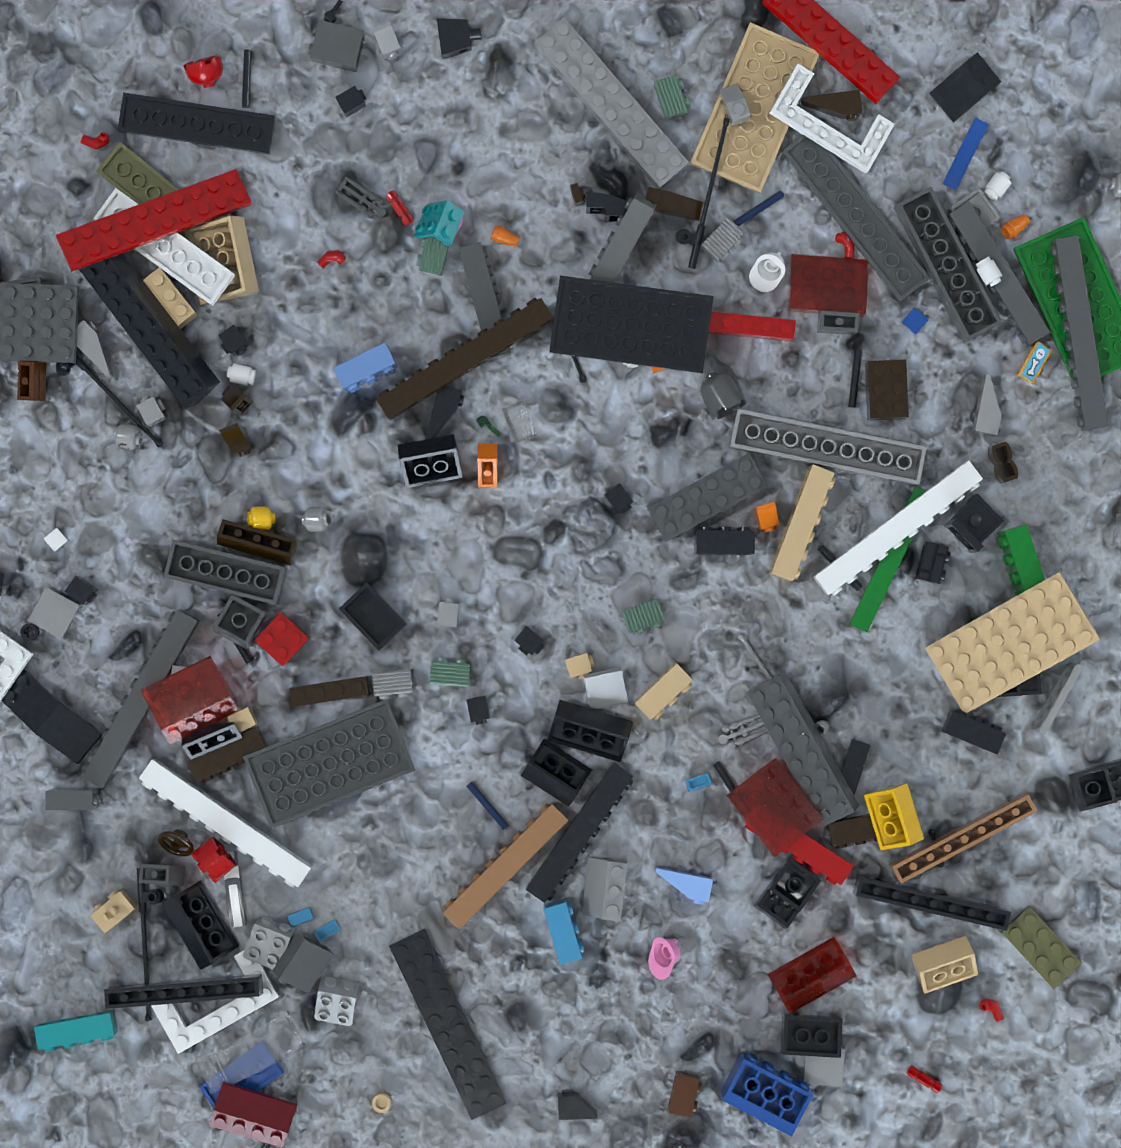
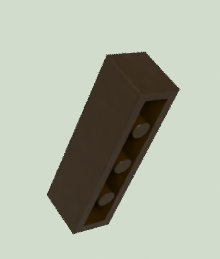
M222 519L217 534V545L290 566L297 549V540L224 519Z
M367 676L289 688L292 707L370 695Z
M257 726L243 733V738L188 761L187 764L196 782L203 781V783L214 779L213 774L220 772L222 775L231 770V765L237 763L240 766L245 763L243 756L268 747L259 727Z
M870 814L838 819L827 825L830 844L836 846V849L845 848L848 843L853 842L855 845L865 844L866 840L869 839L878 841Z

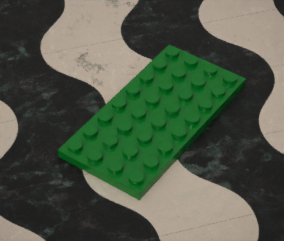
M1082 217L1013 248L1070 378H1073L1072 370L1068 368V359L1070 357L1069 351L1065 349V340L1067 338L1066 332L1062 330V321L1064 319L1063 313L1059 311V302L1061 300L1060 294L1056 292V283L1058 281L1057 275L1053 273V264L1055 262L1054 256L1050 254L1051 242L1059 238L1079 236L1100 375L1102 377L1121 368V298L1085 218Z

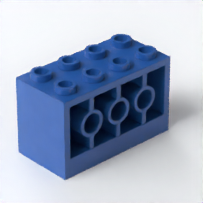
M748 1051L746 1054L740 1052L720 1091L722 1100L792 1137L813 1097L808 1083L803 1082L800 1078L797 1080L793 1079L791 1074L783 1069L780 1071L773 1068L774 1065L768 1061L760 1062L756 1059V1055Z

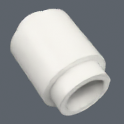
M996 172L986 185L984 194L993 201H997L998 198L1000 199L1011 185L1010 176L1004 172Z
M990 257L976 264L977 272L986 286L990 284L992 287L1001 282L1000 277L1003 275Z
M234 363L233 366H229L227 377L233 383L246 386L249 384L253 385L256 370L249 366Z

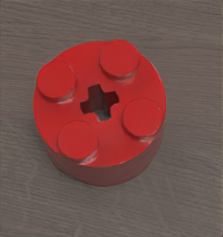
M211 837L194 850L191 855L199 862L197 864L199 869L203 873L208 872L210 879L216 883L237 864L231 854L224 850L225 847L215 837Z

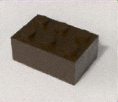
M906 359L867 361L865 363L867 421L908 418Z

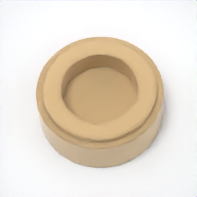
M384 1092L377 1093L372 1100L373 1109L378 1113L387 1112L392 1103L390 1096Z

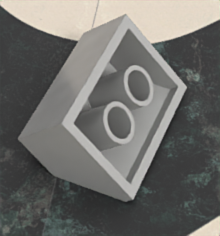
M588 857L582 915L604 920L621 921L627 861Z

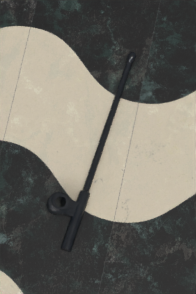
M725 118L723 121L722 133L696 234L691 233L687 229H680L675 235L676 241L679 244L688 243L693 245L688 268L691 269L696 268L705 230L704 224L730 120L728 118ZM682 233H685L686 235L685 240L681 239Z
M77 354L76 363H56V372L61 376L68 375L75 365L82 371H85L154 441L158 448L162 446V442L99 380Z
M136 868L138 905L141 914L144 984H148L146 902L153 905L161 903L164 900V892L158 888L146 891L145 883H139L140 868ZM146 1006L145 1021L152 1020L150 1006Z

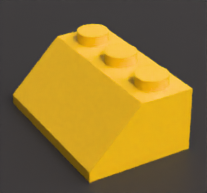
M907 783L887 787L864 795L880 850L910 846L924 839Z

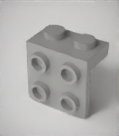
M259 916L252 929L243 957L273 969L287 949L295 929L291 928L288 924L275 922L268 916Z
M322 976L317 993L314 1018L319 1021L351 1026L360 983Z

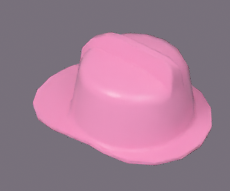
M662 937L654 939L648 964L655 978L659 980L668 978L673 965L679 960L680 949L677 939H664Z

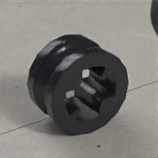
M25 624L20 630V635L24 640H35L39 636V628L34 624ZM28 627H31V630L34 631V635H31V638L25 633L29 629Z

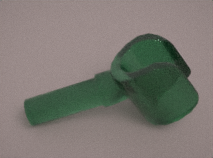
M480 416L476 419L481 428L487 425L497 437L501 434L492 426L486 416Z

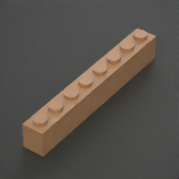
M1022 793L895 860L889 866L897 881L902 884L1038 811L1029 794Z
M546 803L539 810L541 814L536 819L532 817L525 824L527 828L523 832L519 830L511 838L513 842L509 846L505 844L498 851L500 855L495 860L491 858L484 865L486 869L482 873L478 871L471 878L473 882L468 887L464 885L457 892L459 896L455 900L451 898L443 906L445 908L443 914L458 929L569 821L553 803L550 805Z

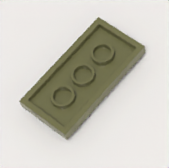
M121 142L96 170L98 174L137 204L179 190Z
M1027 906L1008 924L1007 931H1000L1053 989L1082 964L1030 906Z

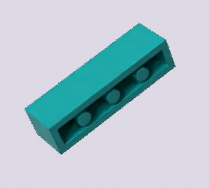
M114 1009L39 1023L34 1027L38 1050L44 1049L45 1052L56 1050L57 1046L62 1045L63 1048L73 1047L78 1042H82L83 1045L94 1042V1039L101 1038V1041L110 1040L118 1032Z

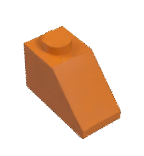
M478 444V488H497V444Z
M775 501L753 508L759 531L764 529L765 533L776 530L775 526L779 525Z

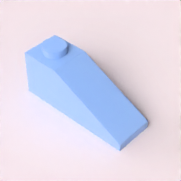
M655 866L657 874L689 899H693V903L704 904V902H709L713 883L712 877Z

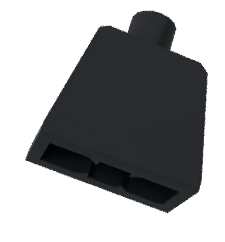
M437 19L442 59L472 50L471 41L482 39L481 28L469 29L467 19Z

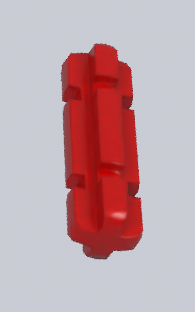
M392 190L386 195L389 203L392 202L391 206L398 216L403 218L401 220L407 226L414 221L411 213L408 214L409 210L402 200L397 198L398 194L396 191Z
M912 1065L908 1068L906 1072L908 1076L915 1078L916 1081L936 1093L941 1091L943 1085L940 1082L934 1081L932 1077L921 1070L918 1071Z

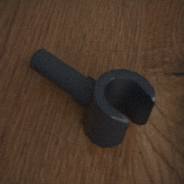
M338 0L334 7L324 14V21L335 23L337 18L334 14L342 4L341 0Z

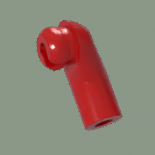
M846 232L837 233L835 236L836 242L842 243L845 246L844 258H854L853 241Z

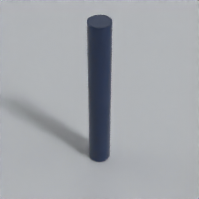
M781 190L733 222L739 227L782 199L784 194Z
M471 781L466 787L503 830L507 828L509 824Z

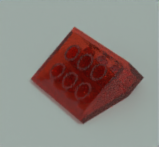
M791 254L787 311L818 314L820 311L859 313V317H864L867 308L868 262L866 259Z
M211 656L141 690L158 726L170 744L239 711L236 696Z
M776 758L726 795L773 857L777 856L824 820Z

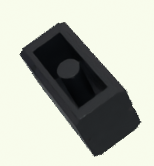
M925 541L915 579L933 584H940V581H944L946 570H943L945 562L948 563L951 554L948 551L949 547Z

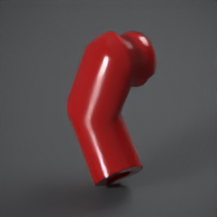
M101 132L96 138L83 135L80 143L98 150L106 146L110 140L107 133Z
M330 250L317 263L324 269L331 261H337L339 264L344 263L346 256L340 250Z
M988 998L980 1001V1009L992 1012L995 1022L1004 1020L997 1001Z

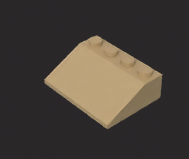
M227 216L185 230L188 241L235 274V277L216 302L259 292L244 217ZM198 296L200 305L209 304L200 296Z

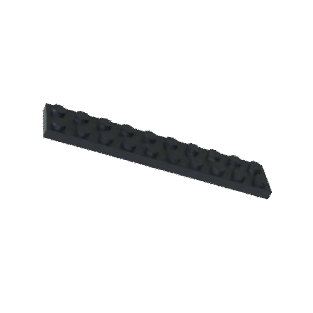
M425 929L389 945L471 1120L506 1104L505 1097Z

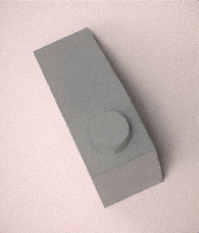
M83 320L77 328V347L111 379L113 373L102 338L97 333L99 329L93 322L90 321L88 323Z
M985 374L982 377L972 432L997 436L1002 431L1003 422L1001 421V413L991 376Z

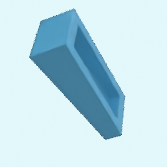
M708 773L684 780L688 792L712 784Z
M310 907L287 916L291 927L314 919Z
M332 920L313 932L318 941L321 942L340 931L335 920Z

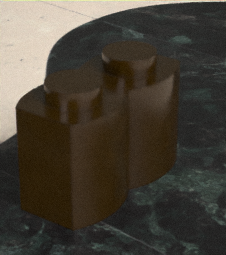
M1003 442L988 447V457L994 465V475L997 481L1001 484L1017 479L1018 469L1012 461V451L1009 444Z

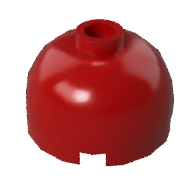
M220 55L202 58L183 65L188 79L196 85H203L204 88L214 86V82L220 79L223 73V63Z

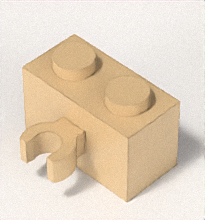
M124 889L119 892L117 890L113 891L107 896L109 900L105 904L100 902L93 908L94 913L90 916L104 933L112 929L138 907Z

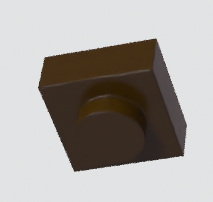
M578 183L571 184L570 190L575 206L583 205V199L586 198L583 187L579 188Z

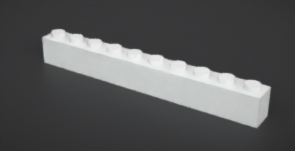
M970 461L964 462L814 575L813 578L826 595L832 594L834 596L842 590L841 586L844 583L850 584L857 579V573L861 570L863 572L869 570L873 566L871 564L876 559L882 560L888 555L887 551L893 547L895 550L904 543L902 540L905 537L909 536L911 538L919 532L917 528L921 525L927 526L934 521V515L938 512L940 515L949 509L948 505L953 501L957 503L965 497L964 493L970 490L972 492L980 486L979 482L983 478Z
M156 758L150 761L139 777L143 781L141 783L143 786L150 790L152 788L158 791L157 795L166 801L169 799L174 802L173 806L175 808L190 813L189 817L191 819L206 824L205 828L212 833L216 831L222 835V840L228 844L232 842L238 846L236 848L238 851L245 855L248 853L253 856L252 860L261 866L264 864L269 867L268 871L277 877L280 875L285 878L284 882L289 886L299 887L313 867Z

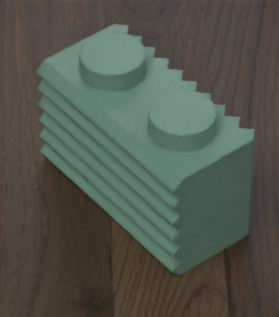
M676 74L654 82V88L666 121L688 114V108L691 106L688 97L683 96L682 90L684 85L681 78L677 79Z
M433 236L422 238L421 247L424 249L422 255H418L416 266H419V271L442 276L449 246Z
M658 598L621 611L629 633L633 632L634 635L645 632L644 628L651 626L652 629L662 626V621L666 620Z
M436 657V661H431L430 684L469 687L470 664L466 663L467 660L455 659V662H447L448 658Z

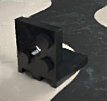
M977 493L943 526L950 530L954 537L968 549L969 553H975L984 547L981 543L1004 520ZM974 515H978L981 518L979 526L972 524L971 520Z

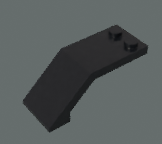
M25 669L22 670L1 700L37 736L76 764L82 761L102 737V734L91 723L85 721L63 705Z

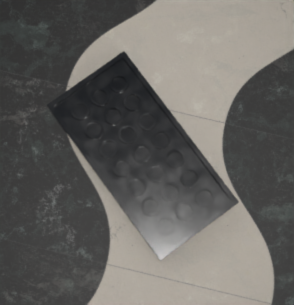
M560 275L549 353L703 374L714 296Z

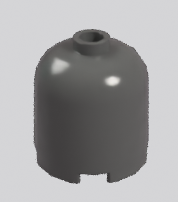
M714 371L706 376V380L700 386L701 397L712 420H715L716 417L718 420L734 413L733 408L738 405L742 408L747 403L735 380L728 373L717 374Z

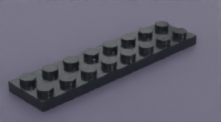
M123 92L117 130L130 134L270 155L275 115Z

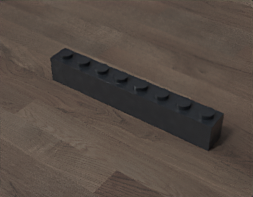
M613 762L527 885L526 890L544 903L547 899L551 901L557 892L554 890L558 883L560 885L563 884L567 878L565 874L567 870L575 867L578 862L576 857L580 852L584 853L590 845L587 843L590 837L595 838L601 829L598 826L602 820L606 822L610 817L611 812L609 810L611 807L619 804L623 798L621 796L623 790H628L634 781L631 780L632 774Z
M858 874L853 894L858 897L1005 931L1008 929L1011 912L1004 908Z
M262 974L112 986L104 989L105 1009L259 997L263 994Z

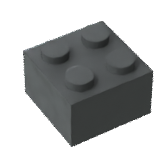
M231 594L212 627L213 632L247 650L266 618V612Z

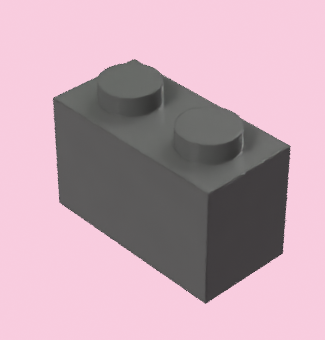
M820 311L818 313L817 333L856 335L858 333L859 313Z

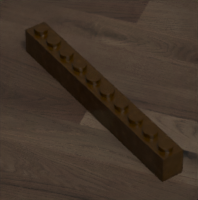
M542 298L530 300L526 303L527 307L522 310L517 308L510 313L511 317L506 320L503 318L499 319L494 323V327L489 330L487 328L477 333L478 337L473 340L470 338L461 343L462 347L455 350L453 348L444 354V358L441 360L434 359L428 363L429 367L423 371L422 369L416 370L411 374L412 378L407 381L402 379L395 384L396 387L390 391L386 389L379 393V398L376 400L387 418L392 420L553 321V316Z

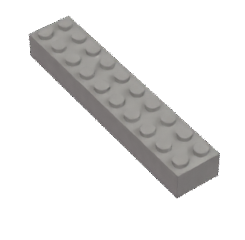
M565 17L535 41V48L655 188L663 189L688 167V160Z
M742 409L736 410L729 443L730 449L914 486L920 485L927 447Z

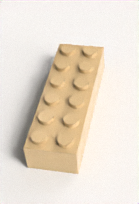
M816 465L808 467L768 574L788 582L798 579L801 568H799L800 562L805 561L808 553L806 546L812 542L815 532H813L814 525L819 524L822 514L819 512L821 508L826 506L829 498L826 495L827 491L832 489L835 483L834 472Z

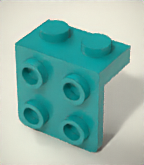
M449 200L427 204L423 208L422 217L415 227L414 237L421 239L433 236L447 246L452 245L465 211Z

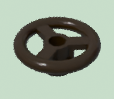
M182 830L165 831L158 836L160 846L173 855L187 857L194 851L192 842L187 839V833ZM164 839L168 841L172 847L166 844ZM181 847L188 848L187 851H180L178 849Z

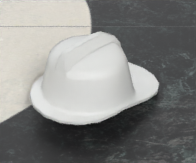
M781 252L766 253L757 259L749 274L750 282L756 290L761 292L772 291L781 281L786 271Z

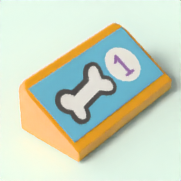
M1038 340L1034 342L1016 375L1034 384L1052 350Z

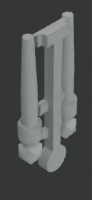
M759 714L738 722L734 721L730 725H724L722 727L723 732L727 733L730 731V734L727 736L724 734L719 735L718 742L726 744L728 739L732 738L734 741H730L728 745L730 748H735L736 745H743L744 742L768 733V730L765 729L747 736L746 732L764 726L762 721L744 728V724L760 718ZM740 726V731L733 732V730ZM743 734V738L739 737L736 739V736Z

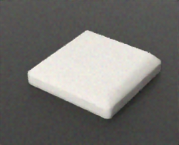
M58 528L54 529L44 538L53 551H57L68 541Z

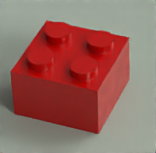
M280 612L254 641L283 667L287 665L311 637L284 612Z

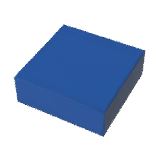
M914 307L901 323L916 335L928 322V319Z

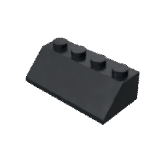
M559 700L547 741L621 762L630 737L633 721Z
M201 880L162 903L200 970L212 965L239 947Z

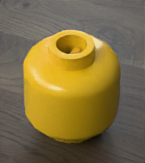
M255 506L247 512V526L269 531L272 524H275V513H271V509L268 506Z

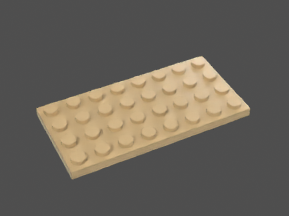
M750 22L722 89L737 84L745 97L751 117L749 121L732 127L730 123L728 124L716 173L717 176L759 194L761 193L789 125L769 114L797 64L802 65L811 72L813 71L819 54L814 49ZM720 94L690 162L691 165L710 173L713 170L723 121L725 118H728Z
M1058 572L925 647L961 710L968 713L1099 641L1100 637L1062 573Z

